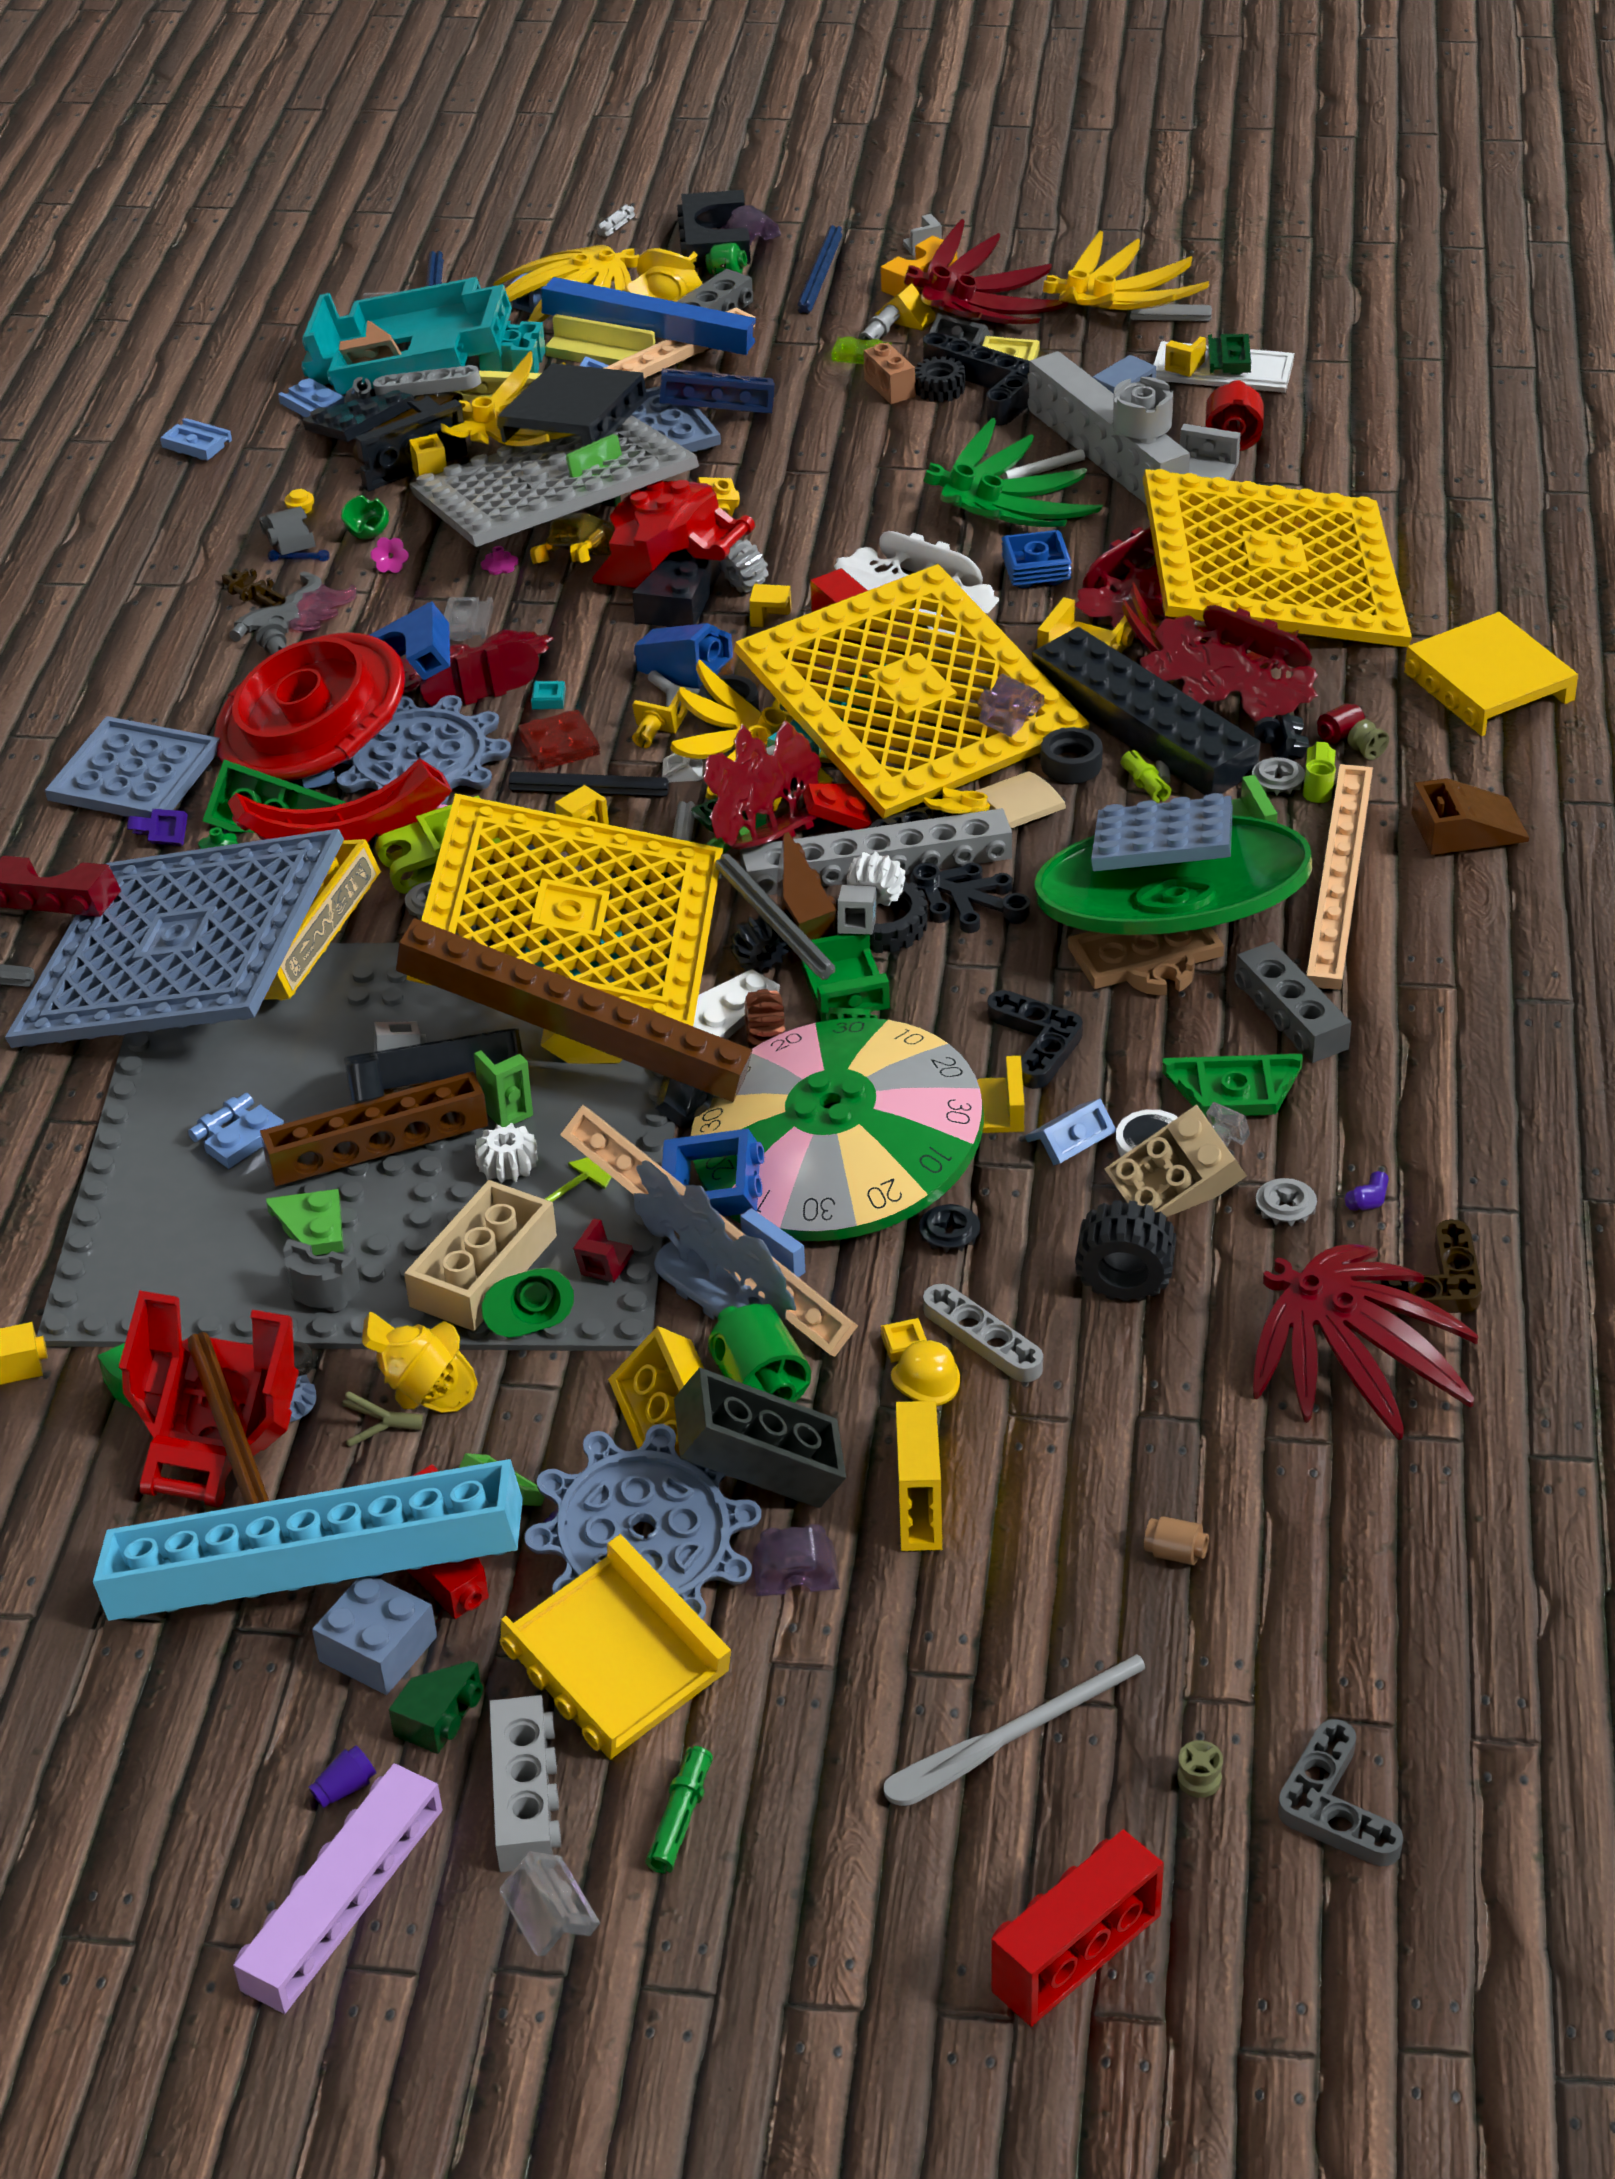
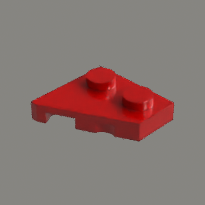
M852 783L808 784L802 793L808 814L856 830L869 828L872 823L864 797Z

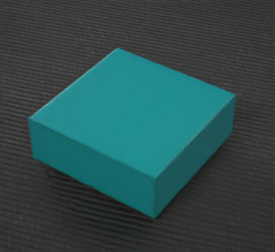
M535 681L531 698L532 709H564L565 681Z

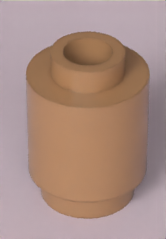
M1162 1516L1159 1520L1151 1518L1145 1532L1144 1550L1152 1552L1156 1558L1195 1565L1198 1558L1203 1559L1206 1555L1209 1535L1203 1533V1526L1199 1523Z

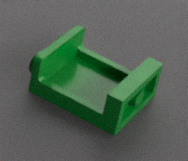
M840 934L811 940L835 966V972L829 976V979L821 980L801 959L802 971L820 1018L821 1013H828L829 1008L871 1009V1012L890 1008L889 980L886 973H879L870 950L869 934Z

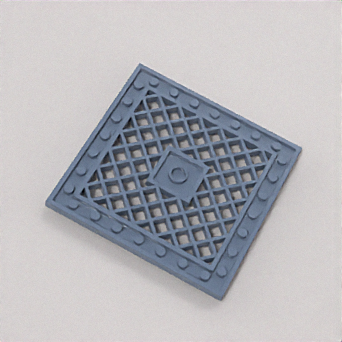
M334 829L106 863L110 866L121 892L101 917L76 915L5 1036L10 1047H33L38 1044L64 1043L70 1040L94 1039L110 1035L121 1036L134 1032H153L158 1029L184 1028L190 1025L216 1024L222 1021L254 1018L344 841L340 830Z

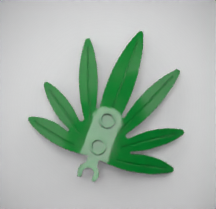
M992 418L968 443L957 458L951 472L944 470L938 464L930 463L923 480L927 484L944 487L940 495L942 502L958 508L962 507L971 513L988 519H999L1024 526L1063 527L1066 525L1067 520L1045 521L1038 519L1081 517L1098 513L1103 506L1066 504L1022 498L1048 494L1073 485L1085 477L1087 468L1011 479H1001L998 477L1012 468L1028 451L1034 438L1032 434L999 451L978 465L991 440L996 422L995 418Z

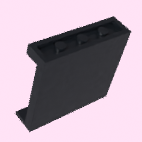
M552 363L497 415V426L501 433L502 442L506 443L521 428L581 435L583 447L613 434L647 400L643 372Z

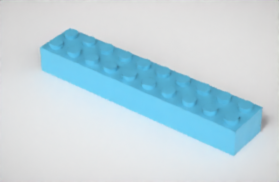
M511 1459L113 1528L106 1531L93 1584L106 1617L110 1621L122 1618L132 1619L140 1615L162 1611L173 1612L181 1608L203 1604L213 1605L221 1601L244 1597L254 1598L262 1594L284 1590L295 1591L302 1587L325 1583L335 1584L343 1580L365 1576L375 1577L388 1572L406 1569L416 1570L440 1563H456L469 1558L502 1555L518 1550L523 1498Z

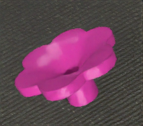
M382 537L377 541V547L372 549L371 558L376 562V568L380 572L391 571L398 573L402 570L403 563L408 560L409 554L407 550L403 549V542L399 538H392L390 540ZM393 553V558L390 559L389 555Z
M495 546L492 549L493 553L487 554L485 560L481 562V568L488 570L489 574L492 575L510 573L514 571V566L518 565L519 561L518 557L511 555L508 551H504V547Z

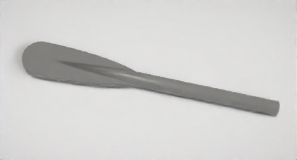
M1136 1654L990 1733L953 1745L902 1769L885 1781V1797L889 1802L900 1806L919 1802L977 1767L1007 1743L1145 1670L1143 1659Z

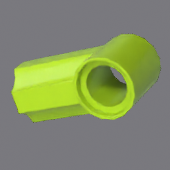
M1316 742L1315 745L1307 748L1303 796L1315 803L1328 802L1333 796L1336 772L1335 750L1329 746L1328 742Z

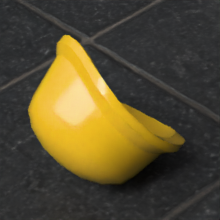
M921 1340L905 1348L898 1364L891 1371V1380L894 1386L914 1401H936V1406H940L952 1400L957 1394L960 1386V1373L948 1347L936 1341Z

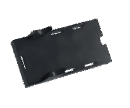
M424 394L425 398L420 401H407V404L418 414L355 437L358 458L364 462V466L360 467L362 487L369 492L415 474L412 466L410 439L437 434L445 448L446 462L468 454L466 437H456L441 431V423L448 427H453L464 422L462 404L455 399L439 405L427 394Z

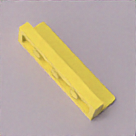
M555 314L553 317L554 337L546 344L545 353L548 357L582 362L586 356L604 364L612 365L655 345V333L644 329Z

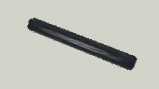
M515 771L511 772L509 776V788L512 791L571 793L586 785L598 794L665 797L669 792V781L666 777Z

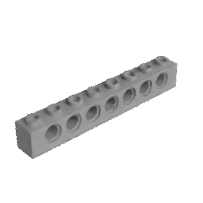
M1003 808L793 839L795 843H799L802 846L810 868L818 872L822 887L847 884L846 878L849 866L855 857H860L862 852L873 855L876 851L880 856L889 855L891 861L900 862V868L905 870V875L911 874L914 867L922 863H931L938 866L939 869L964 866L968 863L980 864L1012 859V830ZM783 841L764 843L740 849L741 867L767 895L777 894V872Z

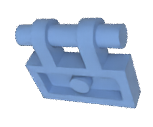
M244 1093L238 1098L231 1097L225 1101L223 1108L214 1114H205L199 1118L197 1125L189 1129L188 1134L194 1142H198L206 1136L208 1138L204 1141L206 1153L230 1169L263 1147L260 1130L282 1125L284 1121L261 1104L251 1111H247L246 1109L254 1105V1101L248 1093ZM229 1120H233V1121H234L233 1123H231L230 1125L226 1126L225 1128H222V1127H221L223 1124H225V1123L228 1122Z

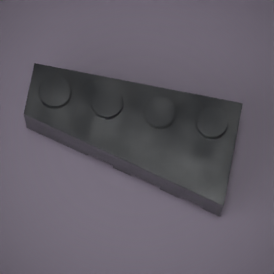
M686 548L671 552L632 592L635 623L664 627L697 624L721 572V562L694 558Z

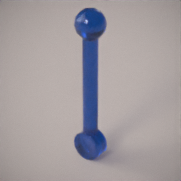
M271 550L267 555L268 559L273 562L278 559H318L319 561H328L330 559L329 551L321 550L318 553H289L281 555L276 550Z

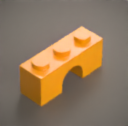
M932 235L915 246V260H907L897 256L881 266V291L896 296L908 287V285L904 284L909 265L916 266L927 273L933 256L944 240ZM957 252L948 267L957 260ZM915 287L918 292L923 290L921 287Z

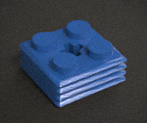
M1059 530L1002 537V557L1013 586L1029 588L1033 584L1040 583L1058 585L1063 581L1071 579L1072 561Z

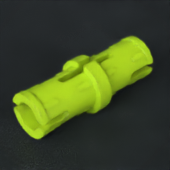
M1132 750V754L1128 751L1123 755L1121 765L1133 776L1135 785L1140 789L1143 788L1156 803H1160V799L1162 802L1166 801L1171 795V788L1159 777V772L1155 766L1146 763L1135 750Z

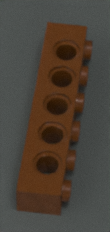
M474 1071L260 1130L265 1161L276 1187L488 1126L483 1090Z

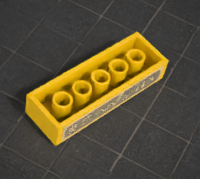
M366 839L343 841L264 1000H286L295 994L297 988L310 973L312 967L322 953L326 951L327 946L341 930L345 921L356 909L360 900L381 873Z

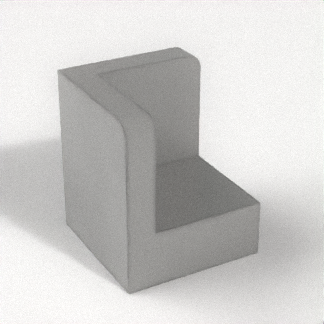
M932 214L921 216L922 227L912 229L910 231V238L903 239L904 247L912 256H915V246L933 235L942 239V225Z

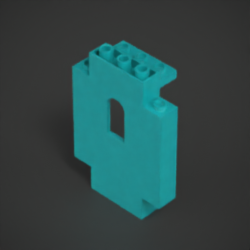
M472 277L356 300L349 314L340 317L330 293L321 294L313 308L306 331L302 336L303 346L307 351L302 361V371L305 377L311 378L322 385H334L336 392L343 395L353 387V382L358 377H363L362 383L367 378L371 383V389H374L373 381L385 375L465 366L467 357L496 352L500 349L512 310L504 284L481 289L478 278ZM367 321H371L391 335L396 344L411 341L408 350L400 351L402 355L350 365L347 364L340 353L339 346L341 341L366 337Z

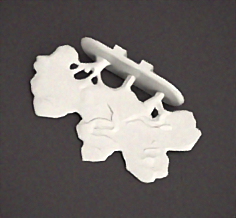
M893 531L883 532L879 538V546L887 559H879L878 553L873 548L863 547L858 548L850 557L837 558L834 565L836 570L844 569L869 591L908 576L909 574L904 573L901 568L916 573L939 564L985 613H989L999 601V598L994 596V590L991 585L982 584L983 577L981 571L972 560L965 555L950 550L949 544L938 541L934 545L925 542L923 536L916 533L907 536ZM873 560L879 561L875 565H870V562ZM890 563L893 564L886 571H874V569L880 565L885 564V566H889ZM894 568L898 569L897 574L892 573ZM919 609L920 612L936 615V612ZM938 629L939 632L955 635V632Z

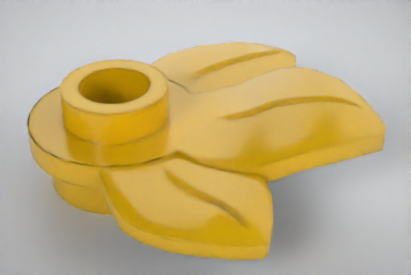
M943 787V799L923 798V802L929 808L951 814L987 811L990 808V804L987 802L988 796L978 791H958Z

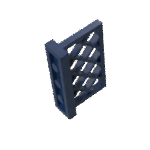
M662 368L659 403L772 413L775 383H773V378Z

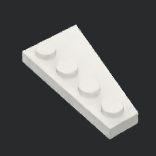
M751 969L698 995L693 1027L728 1039L745 1024L744 1001L748 992H757L760 989H768V991L777 990L779 992L780 984Z

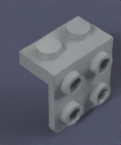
M1183 424L1180 433V446L1190 453L1189 473L1200 477H1222L1231 480L1239 464L1241 433Z

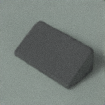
M939 313L929 333H943L981 346L985 336H991L986 325Z

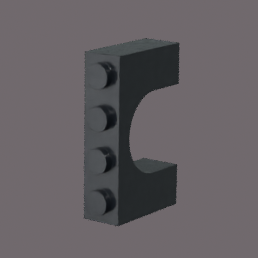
M731 190L681 194L682 204H677L681 255L689 257L694 251L697 253L696 262L693 263L695 268L707 267L706 255L710 253L714 245L736 243L740 250L745 251L747 264H751L748 227L714 229L746 226L744 191Z

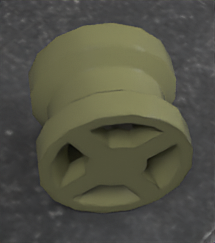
M1363 719L1350 730L1347 742L1354 750L1361 751L1365 758L1374 760L1386 750L1389 744V735L1382 729H1376L1375 724L1370 720Z
M1204 1740L1187 1743L1181 1748L1178 1756V1785L1189 1796L1206 1798L1215 1794L1220 1788L1222 1782L1221 1770L1223 1767L1222 1753L1217 1746Z

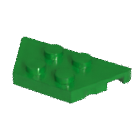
M1302 1054L1162 1058V1073L1193 1107L1198 1105L1205 1117L1276 1115L1302 1069L1303 1056Z

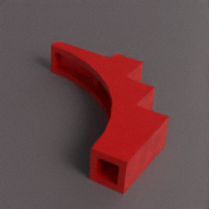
M419 758L404 773L379 790L357 800L332 807L307 810L277 808L257 803L238 793L232 796L228 801V805L233 813L232 820L245 831H248V829L254 831L261 840L339 829L344 840L366 839L368 843L374 835L379 838L386 832L416 823V816L435 810L449 796L452 789L442 772Z

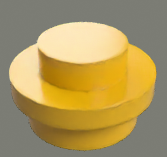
M295 489L285 497V505L289 509L300 506L305 514L312 510L314 496L304 489Z

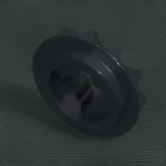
M946 1204L934 1207L927 1211L920 1220L919 1227L922 1241L929 1242L931 1249L943 1247L946 1253L950 1248H956L962 1252L965 1245H974L976 1237L980 1235V1221L977 1215L970 1209L960 1205ZM950 1223H953V1228H955L950 1234L945 1233Z

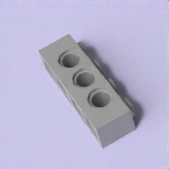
M542 1695L491 1700L490 1722L495 1842L500 1872L554 1867L553 1848H561L559 1820L551 1821V1811L559 1810L557 1783L549 1784V1775L557 1774L555 1747L547 1748V1739L555 1738L553 1712L544 1713Z

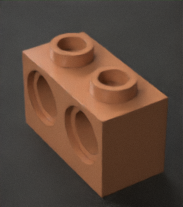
M879 343L874 347L864 350V379L890 404L916 397L915 367L889 343Z

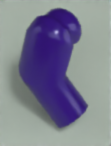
M1380 1171L1373 1172L1370 1175L1369 1185L1358 1186L1354 1191L1347 1192L1345 1203L1348 1209L1352 1211L1359 1209L1366 1211L1381 1207L1385 1201L1389 1181L1387 1174Z

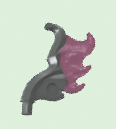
M301 572V582L308 583L306 586L288 595L286 602L282 605L260 608L245 614L234 622L235 627L229 635L232 640L239 641L245 633L258 630L262 625L269 622L280 623L285 629V633L289 632L288 628L297 631L315 630L321 627L320 621L316 620H326L338 615V609L331 608L347 604L355 599L357 595L354 585H351L348 590H333L323 585L318 576L308 572Z

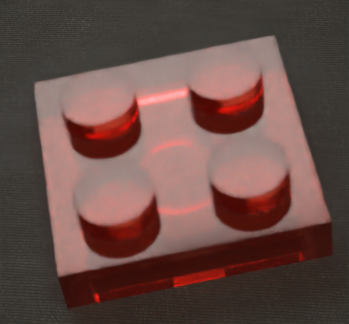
M579 710L566 711L556 716L535 719L529 723L518 725L519 736L539 770L600 755L599 743Z

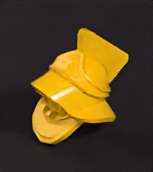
M647 249L638 258L637 272L639 277L628 284L625 291L675 302L703 284L693 264L696 262L697 253L693 251L689 257H685L664 249Z
M368 1313L364 1319L362 1343L365 1347L377 1351L376 1358L378 1367L385 1376L384 1383H388L392 1389H396L395 1400L403 1409H416L421 1404L440 1413L457 1412L473 1401L478 1382L473 1367L459 1351L460 1337L453 1325L443 1321L431 1329L420 1324L394 1328L375 1313Z

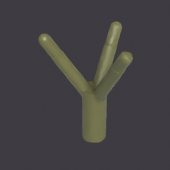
M346 1392L345 1394L346 1399L342 1402L344 1407L383 1420L349 1438L346 1441L349 1447L389 1427L422 1430L423 1414L386 1411L352 1392Z

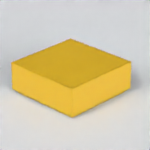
M919 1318L881 1325V1336L891 1363L899 1361L905 1348L912 1343L927 1340Z

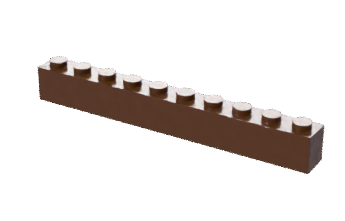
M416 918L413 919L399 942L397 972L730 1102H734L745 1080L753 1050Z

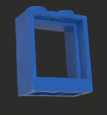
M749 1129L664 1140L662 1168L684 1186L689 1185L692 1160L738 1154L735 1188L705 1192L709 1197L711 1207L723 1217L744 1214L751 1208L757 1212L758 1197L762 1196L763 1191L759 1168L760 1164L764 1163L765 1155L762 1143L757 1142Z

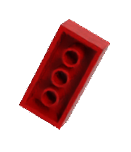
M1124 1829L1110 1840H1102L1094 1848L1088 1859L1078 1867L1071 1866L1061 1876L1058 1884L1046 1894L1039 1893L1036 1895L1022 1914L1012 1922L1006 1921L1002 1923L994 1932L991 1939V1992L1032 2027L1161 1916L1164 1862Z

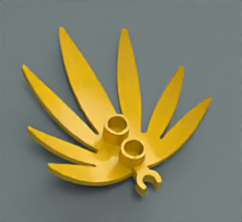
M1100 230L1086 248L1073 270L1068 272L1067 280L1047 275L1043 285V292L1049 294L1059 293V301L1096 308L1132 310L1170 304L1175 300L1185 298L1208 288L1209 281L1175 289L1145 291L1160 286L1183 273L1191 266L1192 256L1150 272L1116 281V277L1129 266L1136 256L1140 246V239L1134 240L1095 270L1100 258L1103 241V231Z
M595 245L557 252L514 269L496 280L493 286L500 285L516 276L530 272L505 288L510 302L545 286L553 277L592 284V279L596 276L593 285L611 288V284L614 281L616 290L625 291L627 285L631 283L627 268L637 267L639 255H635L634 249H625L620 253H615L613 249L606 245ZM542 299L536 305L528 321L543 322L550 316L542 313Z
M531 351L528 352L491 397H477L472 400V405L468 401H459L462 404L463 423L453 427H448L441 423V431L445 434L461 438L470 435L471 441L489 444L488 436L509 446H534L546 444L551 439L575 435L521 428L506 443L502 442L501 433L497 426V415L523 392L521 389L527 381L533 363Z
M699 659L696 671L706 690L718 703L681 687L677 693L679 701L701 720L720 727L734 728L735 730L713 732L672 741L670 749L677 755L691 759H706L709 755L721 752L724 754L736 748L734 741L742 724L751 732L752 738L758 737L765 743L767 748V738L776 733L785 720L790 723L793 717L788 711L785 712L779 708L780 702L777 699L774 700L772 707H767L760 712ZM734 750L728 758L735 761L736 751ZM821 750L819 755L820 762L833 763ZM820 768L818 771L819 784H831L833 778ZM708 786L705 797L709 800L718 798L717 794L712 793ZM782 797L775 799L773 811L777 810Z

